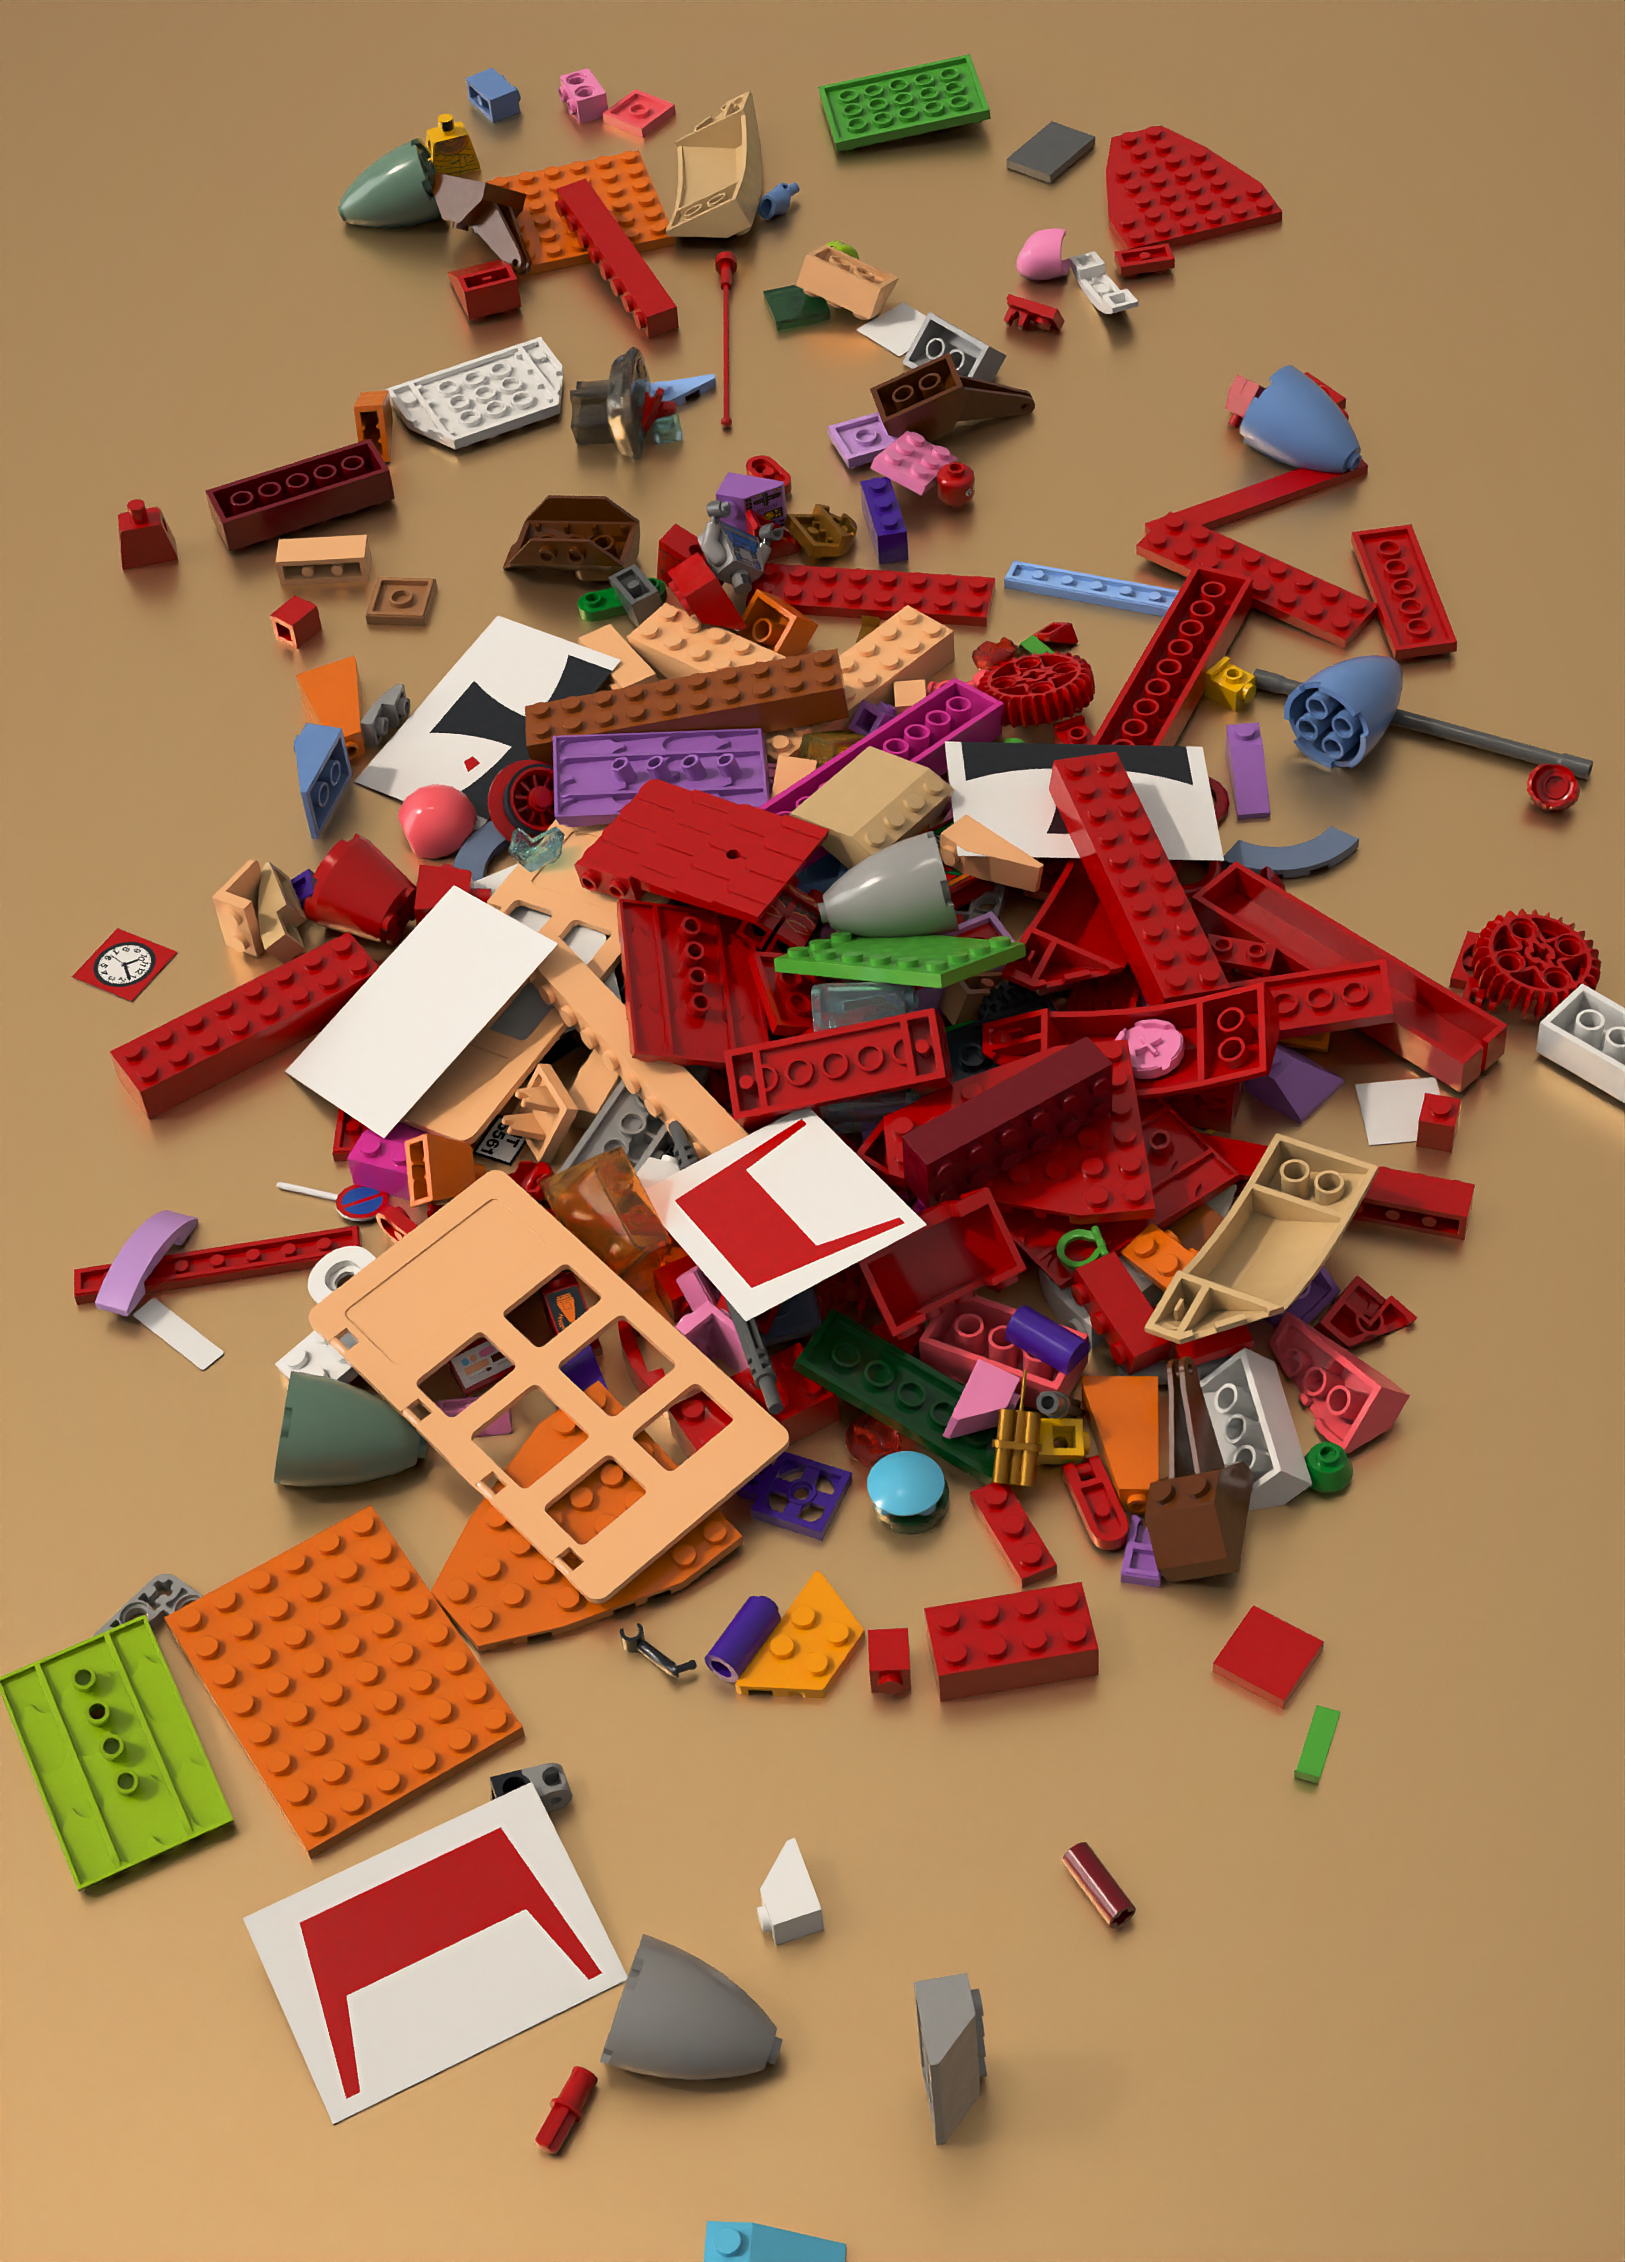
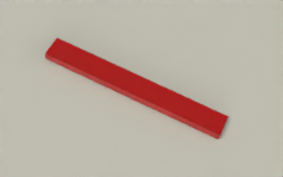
M1361 459L1356 469L1353 471L1348 469L1344 473H1329L1299 468L1175 512V514L1212 530L1368 474V465ZM1164 517L1145 523V533L1148 534Z
M356 1225L164 1255L144 1281L145 1294L314 1268L324 1256L338 1248L346 1246L362 1247L360 1227ZM112 1264L74 1269V1298L77 1305L96 1301L101 1285Z

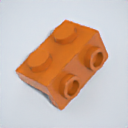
M1151 1223L1123 1248L1120 1253L1124 1261L1165 1292L1178 1270L1182 1271L1197 1255L1198 1251L1194 1248L1187 1250L1172 1231L1167 1229L1163 1232Z

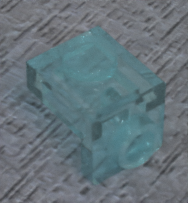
M555 826L531 838L522 829L518 828L513 831L508 852L515 861L519 862L531 873L547 864L556 862L560 858L565 834Z

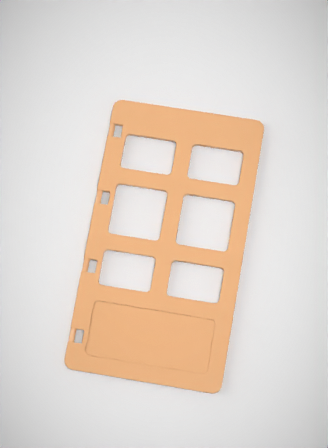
M501 1170L487 1172L315 1305L309 1313V1321L312 1328L330 1346L332 1345L344 1357V1360L402 1417L414 1426L416 1431L478 1490L538 1552L554 1565L588 1601L595 1604H601L611 1599L785 1452L789 1446L788 1432L776 1419L511 1177ZM569 1269L599 1295L601 1300L542 1347H536L505 1317L561 1271ZM624 1320L675 1367L618 1415L609 1416L560 1369L615 1323ZM347 1333L351 1334L358 1341L350 1349L339 1340ZM484 1337L515 1366V1369L455 1417H448L418 1387L424 1380L473 1341ZM700 1389L726 1412L733 1421L673 1471H667L634 1438L691 1390ZM540 1390L589 1437L529 1488H521L473 1442V1439L531 1391ZM419 1403L430 1412L422 1421L411 1411ZM613 1460L646 1491V1494L588 1543L578 1544L546 1512L548 1508L605 1461ZM493 1476L505 1486L497 1494L485 1484ZM570 1551L583 1562L575 1570H572L562 1560Z

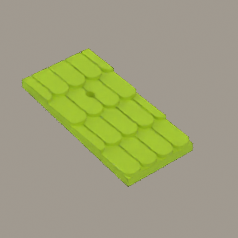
M145 1614L0 1677L1 1696L78 1891L97 1885L110 1877L139 1866L152 1858L174 1850L183 1844L234 1822ZM96 1709L105 1710V1715L101 1719H93L91 1717Z

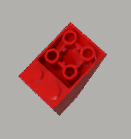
M498 259L447 272L469 320L480 319L487 315L508 312L514 308L522 307L518 280L511 265Z

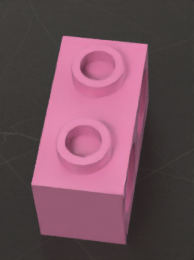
M589 68L560 76L561 87H558L559 97L562 103L565 102L567 104L570 115H574L580 124L603 118L602 113L608 109L606 92Z

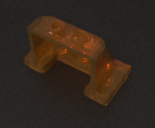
M622 1146L608 1152H603L540 1182V1187L557 1220L624 1282L629 1286L631 1285L632 1289L639 1295L655 1288L652 1271L665 1265L663 1261L672 1241Z

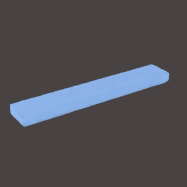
M1013 560L1004 579V588L1162 617L1165 616L1179 590L1015 560Z

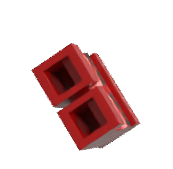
M795 876L764 916L755 924L765 931V935L757 936L753 934L748 926L751 922L744 920L735 934L762 950L777 925H780L781 927L765 952L783 953L777 945L781 941L791 948L804 947L821 919L818 903L824 902L823 893L817 889H811L806 894L797 888L799 880Z

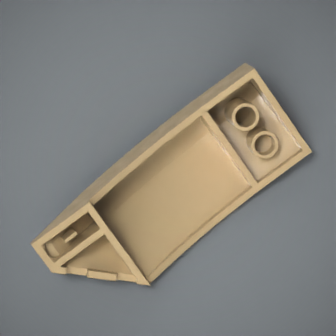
M751 91L726 102L720 107L722 110L721 114L714 119L712 116H708L694 127L695 132L681 137L675 142L678 152V189L674 211L665 231L668 236L728 238L735 234L741 236L751 229L759 206L762 186L761 143Z
M1276 1133L1243 1191L1213 1235L1182 1271L1178 1270L1145 1325V1332L1177 1344H1183L1284 1313L1316 1277L1335 1249L1379 1172V1166Z

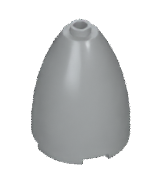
M933 831L904 839L867 857L836 880L822 895L824 902L818 903L822 923L829 922L831 929L861 937L941 935L959 930L946 874Z
M643 1934L600 2062L634 2073L661 2078L716 2080L740 2077L763 2071L767 2062L774 2065L783 2039L775 2037L777 2027L764 2010L727 1976L696 1956L674 1945Z

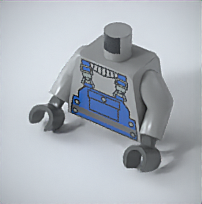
M721 500L711 501L706 507L707 514L711 520L706 523L705 531L697 537L711 571L717 579L733 585L736 594L745 595L752 590V583L763 574L764 566L771 552L769 546L771 542L780 540L783 537V529L777 528L772 531L774 523L762 526L759 530L762 542L759 543L757 537L720 521V518L728 517L731 513L729 502H722Z

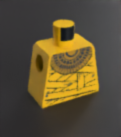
M441 114L438 116L439 127L428 129L426 132V147L431 154V158L428 161H432L437 173L456 176L481 169L464 124L462 122L454 123L451 114Z

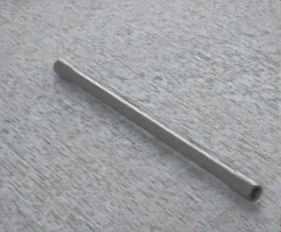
M1256 669L1253 674L1255 676L1256 688L1276 694L1290 695L1292 691L1302 684V682L1285 678L1283 675L1261 669ZM1400 709L1396 710L1390 723L1538 765L1545 763L1550 765L1560 764L1569 768L1575 777L1586 780L1589 778L1593 767L1592 760L1566 753L1560 754Z

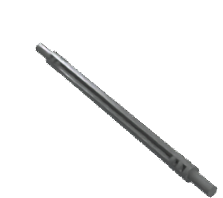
M677 1120L672 1121L668 1128L675 1145L673 1153L681 1171L698 1162L699 1159L694 1145L688 1142L682 1125ZM725 1298L755 1386L761 1389L769 1413L778 1414L784 1407L776 1387L777 1376L756 1318L754 1317L746 1322Z

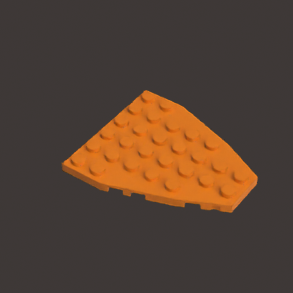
M599 1380L583 1391L609 1416H616L625 1409ZM558 1409L537 1425L504 1472L519 1487L529 1488L584 1443L589 1436L561 1409ZM645 1430L634 1438L665 1470L673 1471L678 1468L676 1463ZM607 1460L548 1508L546 1513L578 1544L583 1545L588 1543L642 1498L646 1491L615 1461ZM497 1480L491 1490L497 1494L505 1486ZM484 1498L468 1520L431 1589V1594L443 1611L480 1653L497 1649L499 1646L507 1643L515 1645L528 1642L527 1637L551 1632L552 1636L567 1633L613 1615V1610L632 1603H635L637 1607L647 1603L648 1597L670 1590L671 1594L680 1591L743 1543V1536L716 1509L611 1599L601 1604H595L588 1601L554 1565L538 1552ZM571 1551L562 1558L572 1570H575L583 1563Z

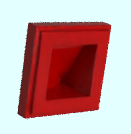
M1053 622L1033 634L1042 642L1069 644L1078 642L1073 625L1068 622Z

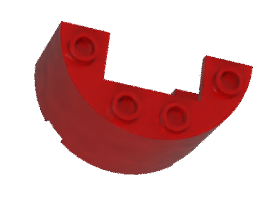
M989 1187L969 1191L960 1195L961 1200H946L917 1213L927 1224L926 1226L857 1262L892 1337L897 1335L899 1340L909 1337L919 1331L918 1324L943 1313L942 1306L952 1301L958 1305L976 1296L974 1290L983 1285H997L998 1289L1005 1288L1019 1280L1017 1274L1027 1270Z

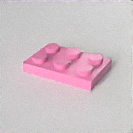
M906 431L874 458L871 469L922 496L936 484V475L939 469L946 464L956 462L958 458L950 454L948 449L925 441L922 435Z

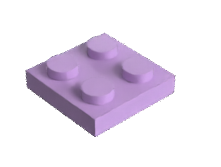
M879 412L828 426V436L848 468L873 462L877 455L898 439L888 435Z

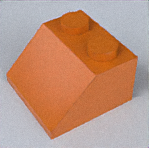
M757 589L741 617L747 628L742 631L735 629L733 633L788 657L798 656L804 652L818 625L780 597Z

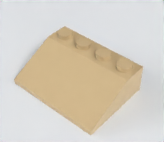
M869 746L793 810L789 816L829 829L828 837L821 846L848 869H851L885 847L916 836L942 813L955 789L930 768Z

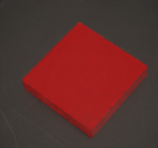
M1253 1605L1213 1662L1212 1672L1284 1709L1322 1653L1324 1641Z

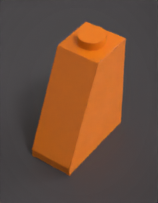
M389 390L361 392L354 405L358 442L371 438L384 462H390L393 416Z

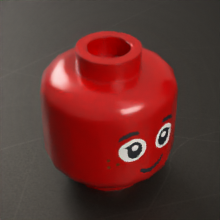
M951 462L940 468L936 475V492L939 500L953 508L962 507L971 501L975 494L974 471L969 466L960 462Z

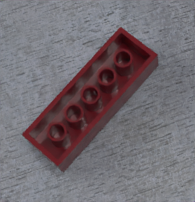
M371 438L205 491L212 519L229 551L242 549L248 545L263 540H270L276 536L291 531H298L304 527L319 522H326L329 519L347 513H354L357 510L382 504L395 498L390 470Z
M1086 1036L903 1135L902 1147L906 1185L926 1208L946 1200H954L969 1189L981 1186L986 1180L998 1173L1012 1169L1018 1162L1027 1157L1041 1153L1056 1141L1072 1136L1078 1129L1094 1120L1097 1121L1104 1118L1112 1111L1113 1063Z

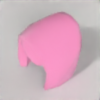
M1053 228L1037 231L1031 235L1017 257L1016 269L1019 274L1028 280L1034 281L1050 280L1067 275L1070 269L1069 258L1061 260L1062 240L1066 236V231Z

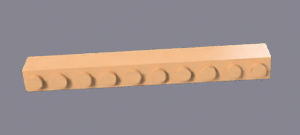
M552 929L543 934L545 937L558 943V945L525 981L527 983L532 982L538 989L544 1002L548 1005L552 1004L559 1011L564 1023L569 1027L573 1026L580 1033L584 1044L589 1049L594 1048L600 1054L608 1070L617 1072L627 1090L631 1094L636 1093L644 1101L648 1112L653 1117L658 1116L665 1123L669 1134V1124L677 1120L684 1128L688 1142L694 1145L699 1161L749 1135L683 1066L672 1062H644L632 1058L626 1006Z

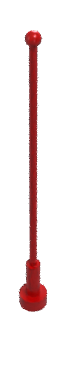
M723 251L715 258V269L721 275V289L723 290L724 417L721 419V425L724 428H729L732 425V419L729 417V290L732 288V274L737 270V258L732 252Z

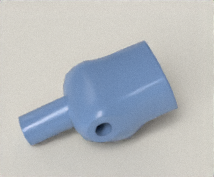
M795 182L790 185L780 183L764 195L758 204L759 215L766 220L776 215H784L789 208L791 196L799 192L798 184Z

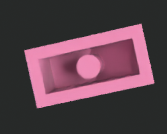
M978 1359L943 1436L952 1439L997 1427L999 1409L1014 1410L1021 1395L1014 1391L1020 1378Z

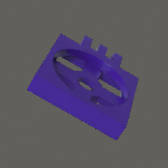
M783 1452L777 1458L774 1465L769 1464L738 1490L736 1494L741 1498L754 1501L751 1508L752 1519L823 1541L852 1483V1472L792 1453ZM803 1472L801 1478L795 1479L792 1482L782 1479L790 1474ZM820 1476L832 1485L834 1489L832 1495L816 1489L815 1485ZM799 1489H805L809 1492L808 1497L805 1499H797L794 1494ZM770 1492L787 1497L788 1503L783 1513L771 1509L769 1504ZM810 1505L824 1509L821 1518L810 1522L799 1518L803 1508Z

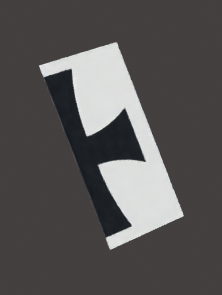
M497 616L354 782L401 801H405L407 796L423 786L432 784L453 786L467 795L475 806L478 821H475L473 829L478 830L490 818L488 794L495 777L502 769L514 762L530 760L526 746L525 706L538 702L565 699L570 696L577 697L593 694L621 660ZM473 756L480 764L468 772L464 761Z
M945 741L949 785L955 789L951 795L954 823L967 814L1033 858H1080L1049 791L1053 761L1117 752L1168 859L1224 861L1203 747ZM957 845L958 856L989 857L966 851Z

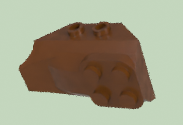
M548 495L526 518L517 542L510 548L503 569L574 571L576 578L580 580L609 581V576L635 564L639 554L640 521L606 496Z

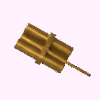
M1023 1370L1020 1409H999L997 1438L992 1440V1447H996L992 1482L1034 1487L1037 1453L1042 1452V1444H1038L1041 1413L1023 1411L1027 1370Z

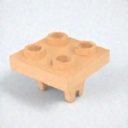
M539 1063L527 1087L516 1091L515 1097L520 1100L513 1114L505 1115L501 1123L509 1125L507 1129L508 1134L524 1137L539 1163H551L579 1109L552 1066Z

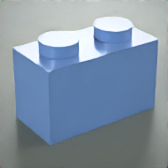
M493 68L466 78L469 101L493 123L520 113L519 101L521 97L518 89L515 86L513 87L503 75H500Z

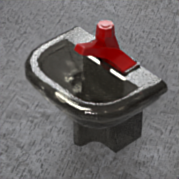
M631 347L626 354H622L614 360L611 365L609 380L577 381L576 390H570V401L572 404L571 429L577 445L614 443L619 453L631 456L633 460H639L643 453L644 438L647 437V432L654 421L677 413L675 402L662 401L664 389L659 387L655 395L650 397L651 380L644 357L639 349Z

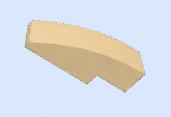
M267 862L263 867L258 895L260 935L265 950L285 964L305 950L297 927L307 919L289 876L271 862Z

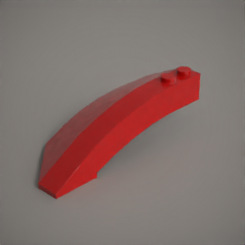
M1070 858L1041 909L1023 933L1019 942L1025 943L1026 957L1007 963L1001 977L1031 991L1120 973L1127 965V958L1080 858ZM1169 860L1175 873H1177L1183 860Z
M1260 982L1199 998L1152 1006L1096 1011L1051 1012L1048 1008L984 1023L982 1053L988 1059L1001 1066L1054 1046L1071 1045L1086 1036L1092 1042L1115 1041L1122 1030L1126 1028L1128 1031L1135 1027L1134 1023L1141 1020L1159 1019L1168 1021L1183 1036L1185 1044L1183 1059L1175 1069L1163 1076L1153 1079L1134 1078L1137 1100L1167 1097L1202 1091L1269 1075L1280 1035L1279 1004L1265 983Z

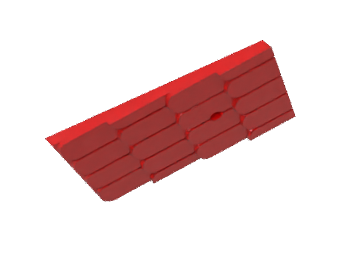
M653 779L641 786L637 795L622 808L620 814L603 830L602 835L596 842L586 849L580 860L631 874L637 889L757 924L826 840L829 829L786 814L782 817L748 804L739 805L697 789L690 791L659 779Z
M626 899L618 900V934L621 945L626 1016L629 1026L630 1053L632 1058L644 1062L663 1061L681 1066L702 1065L713 1069H726L725 1050L769 1042L765 1010L748 963L751 952L756 951V946L735 934L743 920L703 908ZM751 923L748 926L750 931L754 934L753 923Z
M1160 1097L1138 1100L1155 1203V1218L1080 1225L1069 1223V1217L1048 1213L1047 1218L1044 1219L1035 1217L1034 1211L1013 1207L1012 1213L1000 1211L1014 1243L1061 1291L1072 1286L1075 1274L1074 1270L1064 1267L1057 1256L1056 1247L1058 1241L1065 1233L1076 1229L1091 1231L1093 1226H1098L1102 1238L1106 1242L1108 1252L1115 1251L1117 1256L1120 1257L1122 1256L1120 1251L1151 1223L1163 1230L1194 1208H1200L1241 1179L1240 1174ZM1075 1240L1068 1244L1065 1249V1255L1072 1261H1084L1093 1254L1098 1246L1095 1242Z

